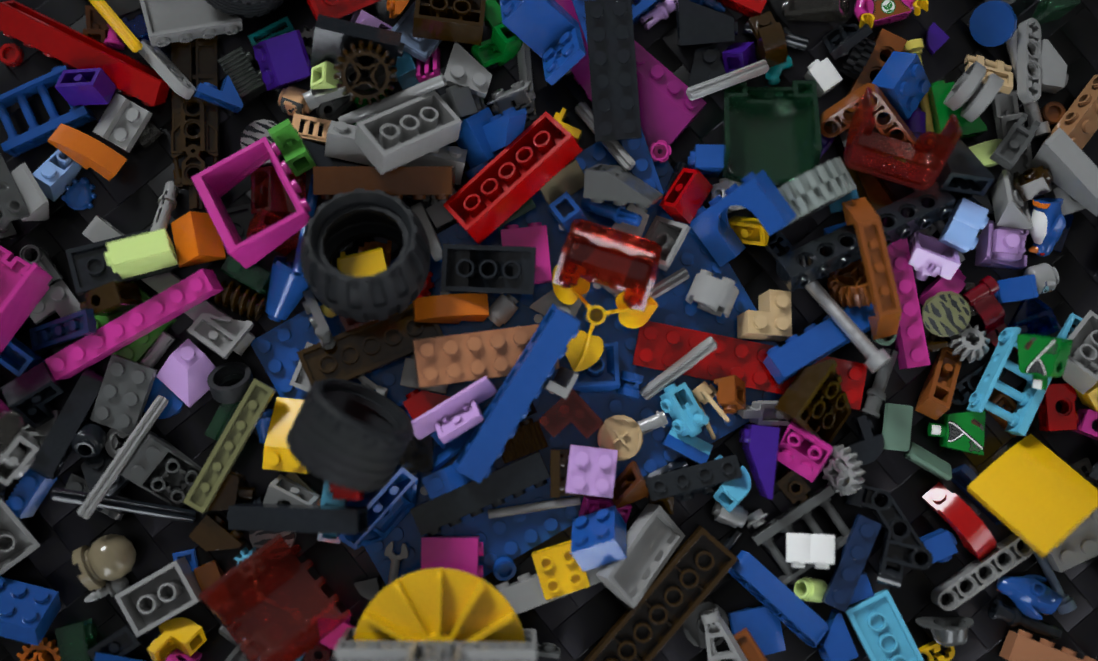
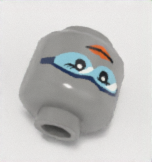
M1047 263L1027 267L1023 273V276L1035 274L1038 295L1053 291L1060 280L1057 269Z

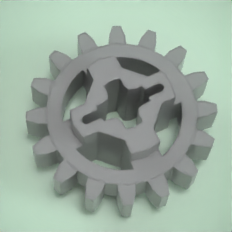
M844 444L832 446L833 451L822 470L824 472L822 478L827 479V485L832 486L835 493L839 492L840 496L854 494L862 488L860 483L865 481L861 477V474L865 473L860 468L862 461L856 460L857 453L851 454V447L845 448Z

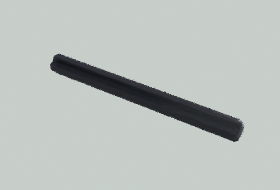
M55 487L52 490L51 499L82 505L90 493ZM104 496L97 508L194 523L197 517V511L111 496Z

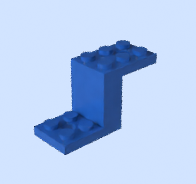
M500 0L502 23L542 58L545 80L553 86L586 55L579 22L555 0Z

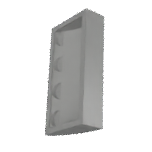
M648 503L627 531V558L603 565L596 576L618 598L635 609L685 535L660 505Z

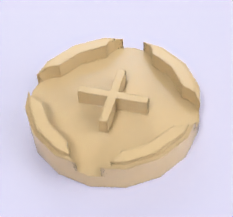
M614 415L607 418L600 425L597 433V443L599 448L618 450L617 461H626L640 451L643 443V433L639 424L633 418L625 415Z

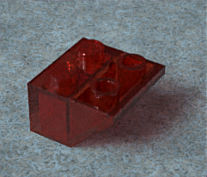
M273 166L261 167L251 173V214L267 220L288 217L297 212ZM293 172L290 173V179H295L302 192L298 193L300 198L306 199V172L297 177Z

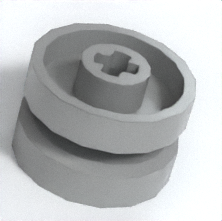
M977 61L960 76L943 102L944 105L953 111L963 105L960 116L970 123L987 108L1004 83V80L994 73L988 75L983 80L987 68Z

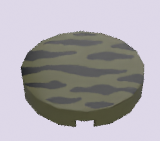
M952 291L936 293L935 296L925 301L922 308V320L926 329L940 337H951L959 334L967 327L971 317V310L967 301L960 294Z

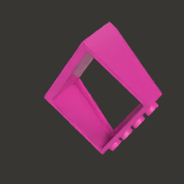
M266 136L191 177L229 255L245 269L257 263L306 226L310 219L308 212L312 211L306 199L300 198L298 193L302 191L296 180L290 179L289 174L292 172L285 160H280L279 156L282 154L275 142L271 144ZM270 159L297 212L242 241L221 197Z

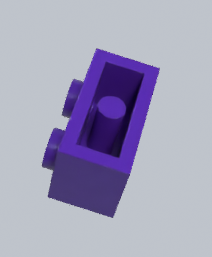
M102 68L63 70L55 85L57 91L70 106L109 104L117 88Z

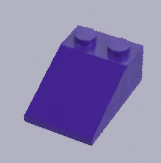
M744 424V429L741 428L739 432V442H742V449L760 496L773 499L780 428Z

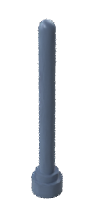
M1034 551V555L1050 587L1063 597L1062 602L1057 608L1058 613L1066 614L1074 611L1077 608L1075 601L1068 594L1064 593L1047 558L1040 557Z

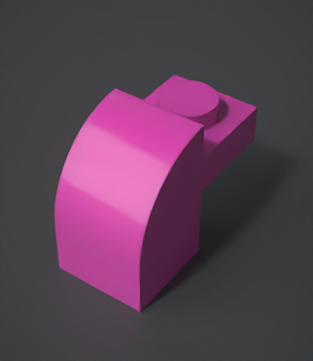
M960 269L956 271L951 280L938 275L932 283L924 288L918 298L919 303L924 305L927 299L941 291H952L959 294L966 285L964 283L966 276L962 274Z

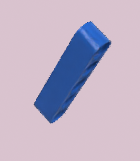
M741 550L736 556L738 560L729 569V574L803 642L811 647H816L829 630L828 624L747 551Z

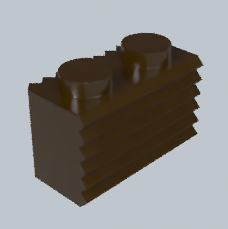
M530 418L519 423L521 427L517 428L513 438H509L504 445L505 450L502 454L504 464L548 447L539 421L534 422Z

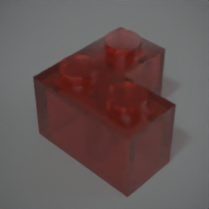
M573 388L566 399L561 398L538 419L553 438L570 422L586 439L604 424Z

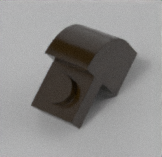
M771 11L749 18V26L757 39V54L760 60H766L769 68L786 62L787 43L780 22L776 23Z

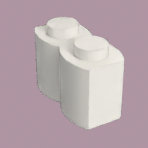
M786 533V563H791V568H805V564H815V569H829V565L835 564V535Z

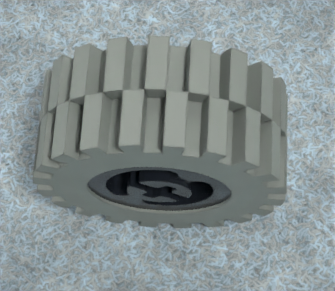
M838 157L792 179V181L782 185L778 190L797 215L788 224L791 225L841 199L857 187L841 157Z

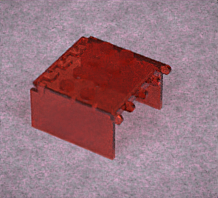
M280 533L198 594L203 602L213 611H216V615L224 626L229 625L227 630L237 644L242 643L240 648L249 661H255L256 659H258L257 661H296L352 615L350 610L345 611L343 614L339 613L334 604L340 597L334 594L329 599L320 588L326 582V579L322 576L314 581L307 571L313 565V562L308 559L301 564L295 556L301 550L300 545L296 544L289 548Z

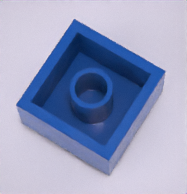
M898 51L892 52L872 82L880 88L901 118L905 120L910 118L931 87L918 54Z
M615 505L572 519L571 554L583 572L627 558V524Z

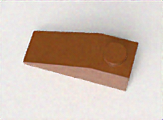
M949 347L941 348L921 389L915 411L934 420L939 419L950 409L962 364L960 356L958 354L952 356L954 350Z

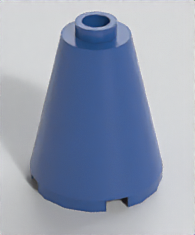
M278 255L273 259L265 312L268 314L267 317L276 322L286 320L303 298L302 292L310 288L305 276L295 277L292 275L294 261L286 262L287 257Z

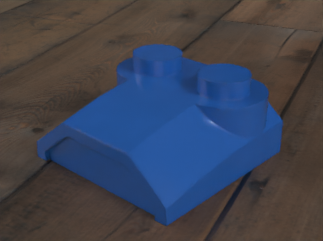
M618 342L603 343L604 350L599 360L591 367L576 372L579 376L573 385V390L580 392H610L620 388Z

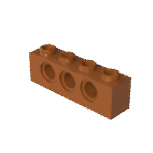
M882 28L874 40L876 45L866 66L860 73V76L854 80L847 96L861 86L873 82L870 79V75L877 76L885 64L880 59V55H884L888 59L893 51L906 52L907 49L904 46L907 40ZM871 94L867 95L869 100L875 98V95ZM848 108L844 112L852 113L855 111V109ZM866 116L865 118L857 122V124L862 126L867 120H871L868 116Z

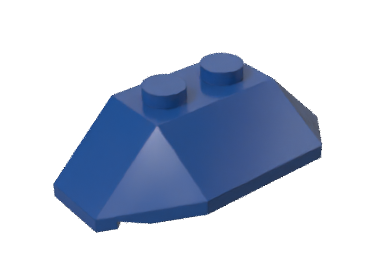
M398 465L389 483L384 488L365 492L364 500H352L348 505L368 507V531L360 534H337V538L354 550L360 548V546L384 540L407 515L410 509L415 506L418 478L402 465Z

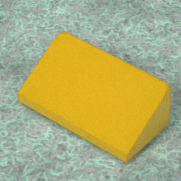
M735 216L728 219L731 228L743 244L767 246L770 235L757 218Z

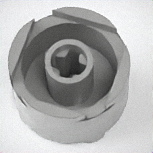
M701 269L700 273L695 275L685 300L689 304H692L693 301L699 303L697 308L720 317L724 313L725 318H728L739 294L738 287L735 286L736 282L726 277L720 280L713 277L714 274L712 272Z

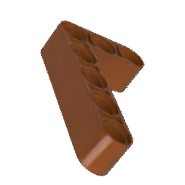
M867 83L820 115V132L827 138L839 135L868 116L916 179L924 180L931 176L933 166L929 154L876 84ZM872 94L876 96L872 100L864 99L867 95ZM848 108L855 109V111L852 113L844 112ZM882 112L889 113L885 117H878V114ZM828 121L835 122L833 126L825 125ZM895 129L901 130L898 134H891ZM906 147H914L910 151H904ZM921 163L926 164L924 167L921 168L916 167L918 164Z

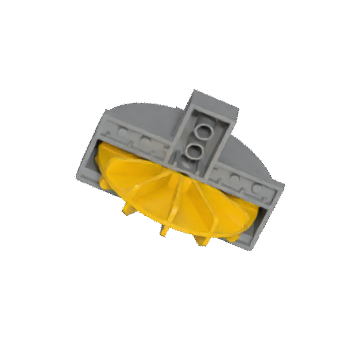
M429 568L406 574L382 589L363 612L357 627L345 630L334 648V658H338V661H536V629H522L520 620L511 604L502 593L486 582L485 579L451 568Z

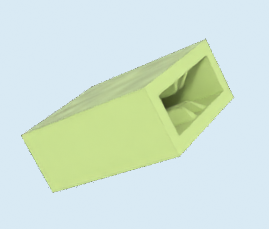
M165 228L106 243L108 252L104 254L107 264L122 279L178 265L173 242Z

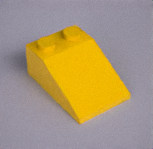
M276 398L264 443L262 469L303 474L310 473L294 458L286 439L304 399Z

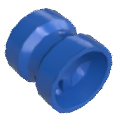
M621 371L620 378L622 381L620 388L617 389V394L639 398V385L643 382L644 376Z

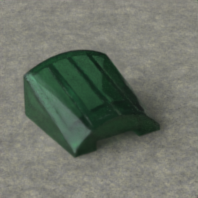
M746 80L723 89L724 168L722 177L743 183L741 179L752 171L756 175L761 170H764L774 185L778 186L784 185L819 166L822 142L815 80H793L792 87H747Z

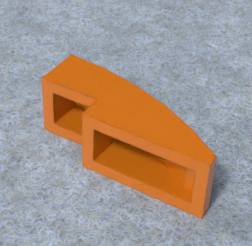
M62 123L47 140L86 170L90 167L108 181L118 173L127 161L124 156L104 143Z
M459 293L416 298L413 300L414 322L459 324L461 321L484 322L489 316L488 295L483 293Z

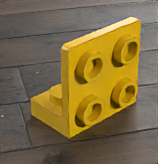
M571 540L532 552L534 565L546 600L590 586L586 571L583 572L571 554Z

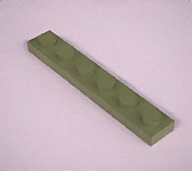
M253 379L183 503L203 514L207 512L276 389L258 379Z

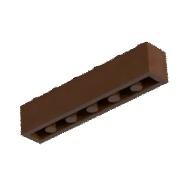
M313 166V195H321V199H333L334 195L341 192L344 194L352 192L354 189L364 188V190L375 191V189L382 190L392 197H398L400 200H403V195H412L413 200H426V195H435V200H449V195L455 194V167L399 166L380 174L374 166Z

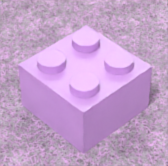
M570 444L565 493L613 498L618 450Z

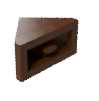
M631 461L614 481L613 498L611 499L616 508H621L649 496L644 478L636 461Z

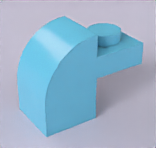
M720 454L714 460L724 457ZM743 465L740 467L742 478L721 483L720 488L713 495V498L729 513L743 500L751 488L750 475Z

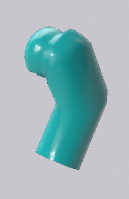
M787 56L786 62L769 68L766 73L769 85L775 86L779 84L781 71L793 66L790 56Z

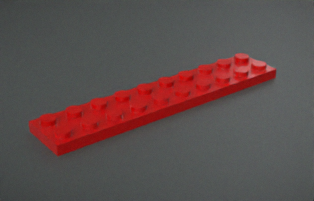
M647 321L643 326L639 327L632 362L634 366L665 371L706 338L712 337L718 347L682 375L710 381L736 375L745 382V388L780 395L785 393L797 376L795 375L778 385L763 364L767 357L766 352L774 347L772 345ZM827 356V357L823 358L822 360L818 361L817 363L823 362V361L828 360V359H831V358H833V357H828V356ZM833 358L838 365L835 368L836 372L842 378L840 383L842 391L846 392L851 409L860 410L868 367L863 363Z

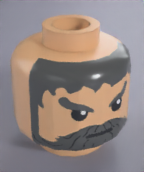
M294 85L288 86L286 89L283 88L278 98V105L281 106L282 112L293 116L294 113L301 115L310 114L311 111L302 95L308 90Z

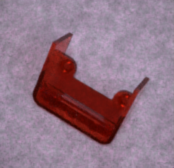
M867 87L851 119L844 151L846 166L850 169L914 189L926 190L930 188L936 181L962 134L956 115L951 114L941 134L931 131L925 132L918 137L915 144L873 132L876 121L872 112L876 104L872 89Z

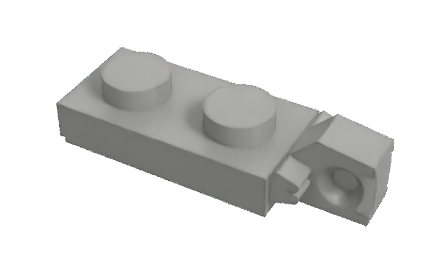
M752 401V406L746 405V409L738 410L737 412L743 419H749L751 423L757 425H790L774 408L778 401Z

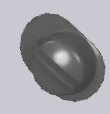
M927 616L915 619L918 625L930 628L934 640L946 647L965 644L968 637V628L974 624L973 619L966 616Z

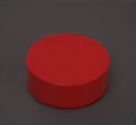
M6 43L1 46L0 61L9 67H16L23 62L24 52L19 46L14 43Z

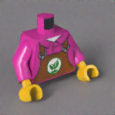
M857 0L854 14L860 22V28L864 24H868L870 28L906 19L912 12L911 9L914 10L915 16L921 14V9L928 12L929 2L928 0Z

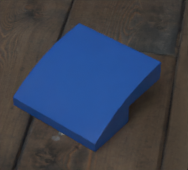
M764 605L755 608L747 607L728 613L732 634L734 635L747 627L764 655L786 650L781 621Z

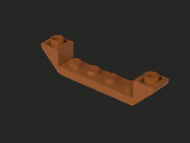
M865 197L842 202L846 226L852 224L855 226L875 315L868 317L873 340L896 335L902 309L880 217Z

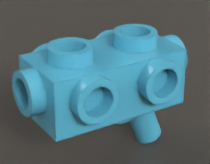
M674 382L663 389L665 393L659 396L662 400L660 406L665 413L670 414L673 420L672 427L674 431L681 434L682 437L689 434L690 438L701 433V427L709 423V417L699 407L692 390L687 386L686 382L678 386Z

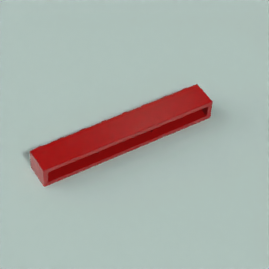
M15 0L0 2V31L3 32V35L9 38H16L22 41L23 45L42 51L47 57L57 58L68 67L77 69L102 68L116 85L117 89L121 90L126 96L142 100V103L146 106L155 107L166 102L170 87L153 68Z

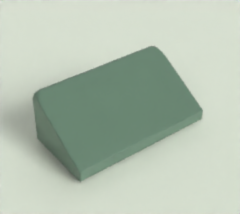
M885 403L882 431L884 438L883 449L904 452L910 450L913 406Z
M910 443V450L903 454L904 458L941 480L949 481L952 479V468L949 463L916 443Z

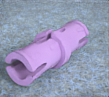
M675 0L658 2L653 10L641 16L640 21L642 24L650 19L644 25V28L649 30L650 27L661 19H667L669 14L676 10Z

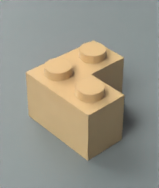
M769 289L759 295L758 311L747 310L737 316V338L781 342L791 337V291Z

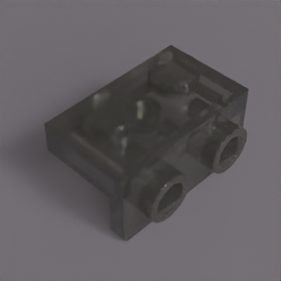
M430 434L421 440H418L413 435L408 443L400 464L409 472L419 473L433 470L434 439Z

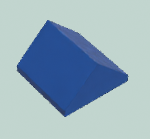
M489 106L462 120L459 138L456 143L461 149L467 150L466 161L470 168L490 160L504 150L492 152L482 126L490 123L489 118L494 116Z

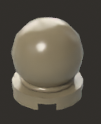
M118 534L102 536L93 542L91 547L84 545L72 553L73 565L78 563L82 573L78 575V578L90 591L106 586L107 580L121 579L132 570L136 561V551L132 541Z

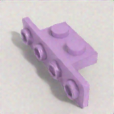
M488 377L481 378L412 420L413 435L418 440H421L432 432L437 431L440 441L446 444L484 420L478 404L497 393L496 387Z

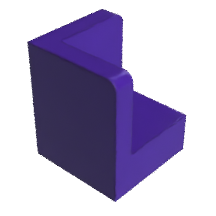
M735 42L722 52L726 73L757 62L754 42Z

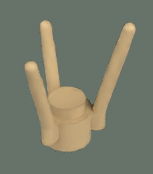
M704 381L692 390L696 402L703 411L704 409L700 402L703 405L709 402L727 423L730 422L728 416L713 399L718 391L712 384L708 385ZM709 422L705 426L712 440H715L716 436Z

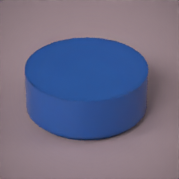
M500 557L492 565L494 576L500 581L509 580L516 574V565L510 557Z

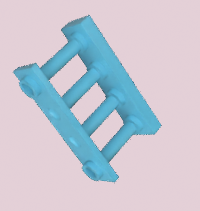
M1006 327L999 334V342L976 390L969 397V405L966 410L970 412H983L986 409L1007 421L1006 432L1012 435L1025 436L1046 390L1032 388L1033 375L1021 373L1019 365L1008 359L1012 348L1018 349V334H1020L1021 328ZM1003 367L1027 380L1022 393L998 380ZM1048 377L1047 388L1053 377ZM993 388L1017 401V407L1013 413L988 400Z

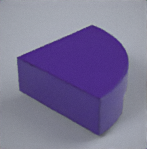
M934 22L926 32V47L931 55L950 38Z

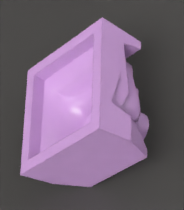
M989 220L981 234L977 236L979 241L976 245L975 266L1021 270L1027 267L1028 256L1024 255V253L1026 252L1025 241L1029 235V230L996 226V222Z
M920 231L911 234L908 241L911 256L908 264L912 265L914 270H916L914 277L918 280L926 281L928 276L936 278L939 275L951 280L961 265L958 251L939 242L938 238Z

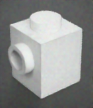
M828 57L821 62L819 59L812 62L807 67L809 70L804 75L819 98L837 87L843 80Z

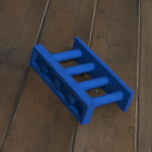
M56 66L51 72L0 94V119L8 135L7 141L0 144L5 153L15 157L48 142L47 140L61 123L76 129L96 119L93 111L84 105L70 106L71 109L68 113L62 116L58 114L47 89L56 85L63 70H71L68 66ZM39 93L50 117L49 122L38 125L27 98ZM16 103L19 104L29 126L28 131L20 135L17 134L6 109Z

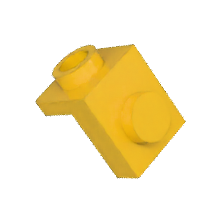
M562 108L561 112H556L553 118L568 130L578 143L582 130L563 122L567 115V109Z

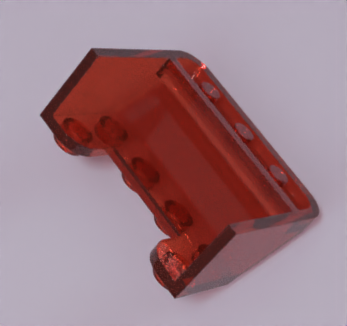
M576 219L571 224L552 283L563 288H571L577 285L579 278H582L590 283H598L608 286L613 290L624 291L623 302L627 307L633 310L644 311L656 279L662 247L658 243L587 220Z

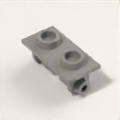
M519 81L506 91L499 89L491 94V98L486 104L490 105L493 103L492 111L494 114H503L502 111L514 106L513 100L516 105L532 103L533 99L536 98L534 91L529 90L532 81L526 83Z

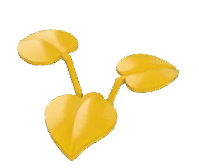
M556 265L554 267L552 286L556 297L567 305L574 304L579 298L588 308L587 319L591 323L588 333L580 330L578 335L574 339L571 338L567 344L566 357L574 372L591 367L601 357L604 350L603 340L599 336L592 335L595 325L604 322L606 315L619 313V322L627 328L635 329L643 326L658 308V303L652 297L637 290H626L617 295L615 303L618 309L605 311L601 306H591L582 296L590 289L589 275L583 269L576 266Z

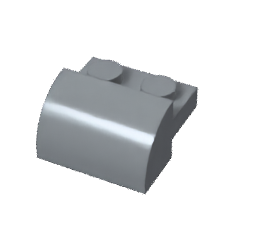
M115 93L92 132L130 153L153 114L124 96Z

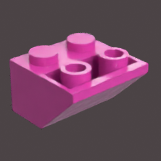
M791 422L778 445L777 461L813 483L830 458L833 447L794 422Z

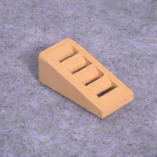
M293 114L292 125L302 139L326 145L327 131L331 120ZM300 121H304L303 133L299 132ZM310 123L314 124L312 135L308 134ZM319 125L323 126L321 137L318 136Z

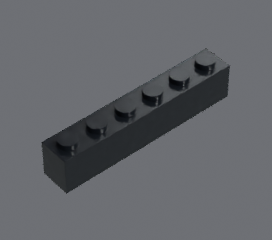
M538 451L491 472L486 479L483 478L481 483L476 481L469 482L437 498L413 507L410 511L421 536L427 533L428 537L441 532L440 527L446 524L452 527L463 522L461 517L470 514L471 518L483 513V508L490 504L492 508L505 503L504 498L510 495L517 498L527 493L525 489L532 485L536 489L547 484L546 479L550 478V474Z

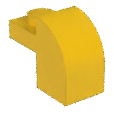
M177 617L169 619L158 626L161 635L152 641L147 650L152 661H165L176 649L191 657L207 639L200 625L188 618Z

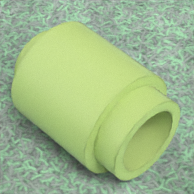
M804 577L796 581L794 593L802 601L822 603L828 585L824 580Z

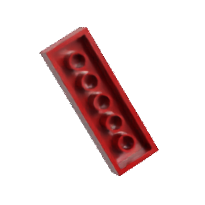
M546 111L447 200L443 206L479 245L583 150L573 135Z

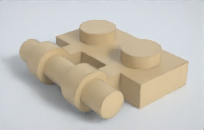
M981 55L966 56L964 63L967 66L965 71L977 61L987 68L983 80L988 75L994 73L1004 80L999 92L1011 93L1013 89L1012 66L1004 64V61L987 60Z

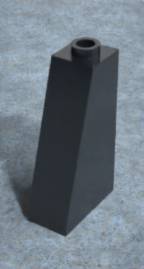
M318 14L314 30L310 66L314 67L325 61L341 64L336 59L338 55L345 57L342 49L346 48L352 52L350 44L354 43L358 49L359 41L361 40L364 42V47L367 48L369 41L373 42L372 49H376L379 44L382 45L380 53L382 54L388 50L390 54L386 60L394 58L395 63L393 65H396L397 56L402 57L405 43L400 42L402 33ZM369 55L356 57L365 63L376 59Z

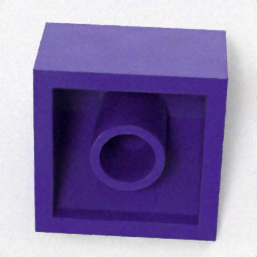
M300 30L272 37L252 46L267 91L294 85L311 76L312 66H310V60Z

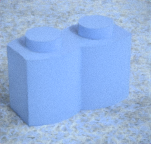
M966 198L959 199L938 241L961 253L973 250L979 241L977 237L979 229L983 230L989 221V217H987L989 210Z

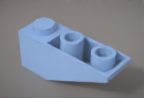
M58 149L32 175L44 195L54 202L66 191L65 186L71 185L72 180L75 179L82 166Z

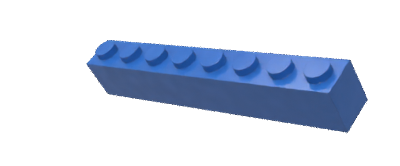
M552 304L483 414L484 420L477 424L453 462L456 471L478 483H481L483 478L486 479L490 475L493 462L496 458L499 459L505 450V443L509 438H513L520 419H524L530 410V403L533 399L538 398L543 388L542 384L546 378L549 379L554 373V365L557 360L563 358L566 354L567 344L571 338L574 339L578 335L581 321L555 304Z

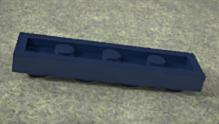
M84 309L29 329L32 351H43L97 332L94 309Z
M857 514L822 602L846 612L882 524Z

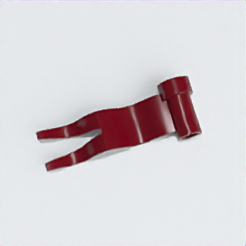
M988 275L980 280L977 286L963 294L962 297L969 306L973 305L985 324V336L991 339L990 342L996 348L999 341L995 329L1001 333L1007 326L1004 323L1005 311L994 296L1000 289L999 285L993 277ZM1013 347L1016 355H1018V349Z

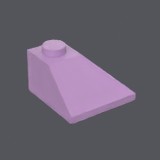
M187 339L170 354L156 377L190 408L210 390L207 383L208 376L217 367L192 341Z

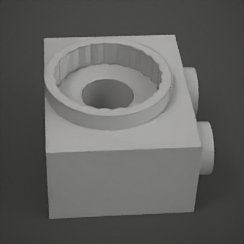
M17 426L0 445V482L6 486L13 479H19L30 468L36 459L37 451L40 449L37 440Z

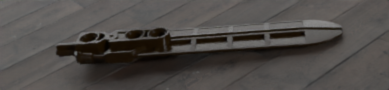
M217 35L211 39L197 38L196 42L192 40L188 43H171V62L193 85L194 81H196V87L199 83L204 84V82L217 86L218 89ZM193 48H196V75L193 73ZM172 90L171 155L175 170H173L174 184L179 189L189 191V210H203V201L191 180L192 175L209 168L204 161L205 157H214L213 165L218 163L220 158L218 106L194 97V94L191 99H185ZM194 107H200L197 113L191 114V110ZM194 129H200L198 135L191 136V132ZM186 156L182 161V169H180L178 159Z

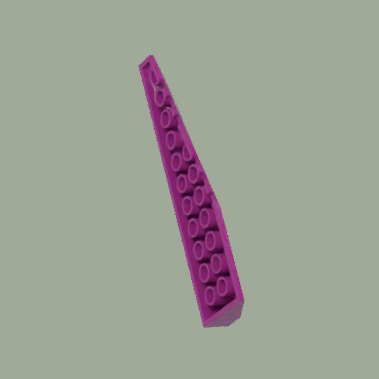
M555 0L579 22L572 0ZM580 25L586 55L570 71L573 73L578 85L580 84L583 87L586 96L592 102L588 45ZM635 41L640 119L648 147L658 140H664L667 142V145L671 146L701 113L706 102L702 98L693 101L689 100L686 95L688 86ZM662 149L658 150L659 154L662 153Z

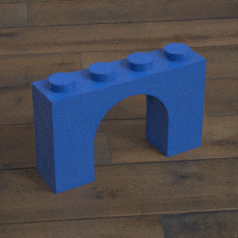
M761 170L756 175L752 171L741 179L743 184L740 186L736 183L724 191L727 195L721 197L719 194L708 202L710 205L708 208H705L704 205L700 207L689 224L720 267L737 257L746 248L729 224L728 209L730 206L737 205L749 209L769 235L788 225L797 216L764 170Z

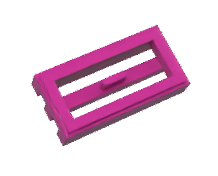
M439 47L435 49L425 63L416 58V78L419 83L440 75ZM431 57H433V72H432V73H430V70L432 69Z

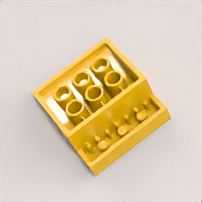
M1029 434L1011 447L967 486V492L1042 558H1045L1055 547L1058 548L1098 509V489L1032 434Z

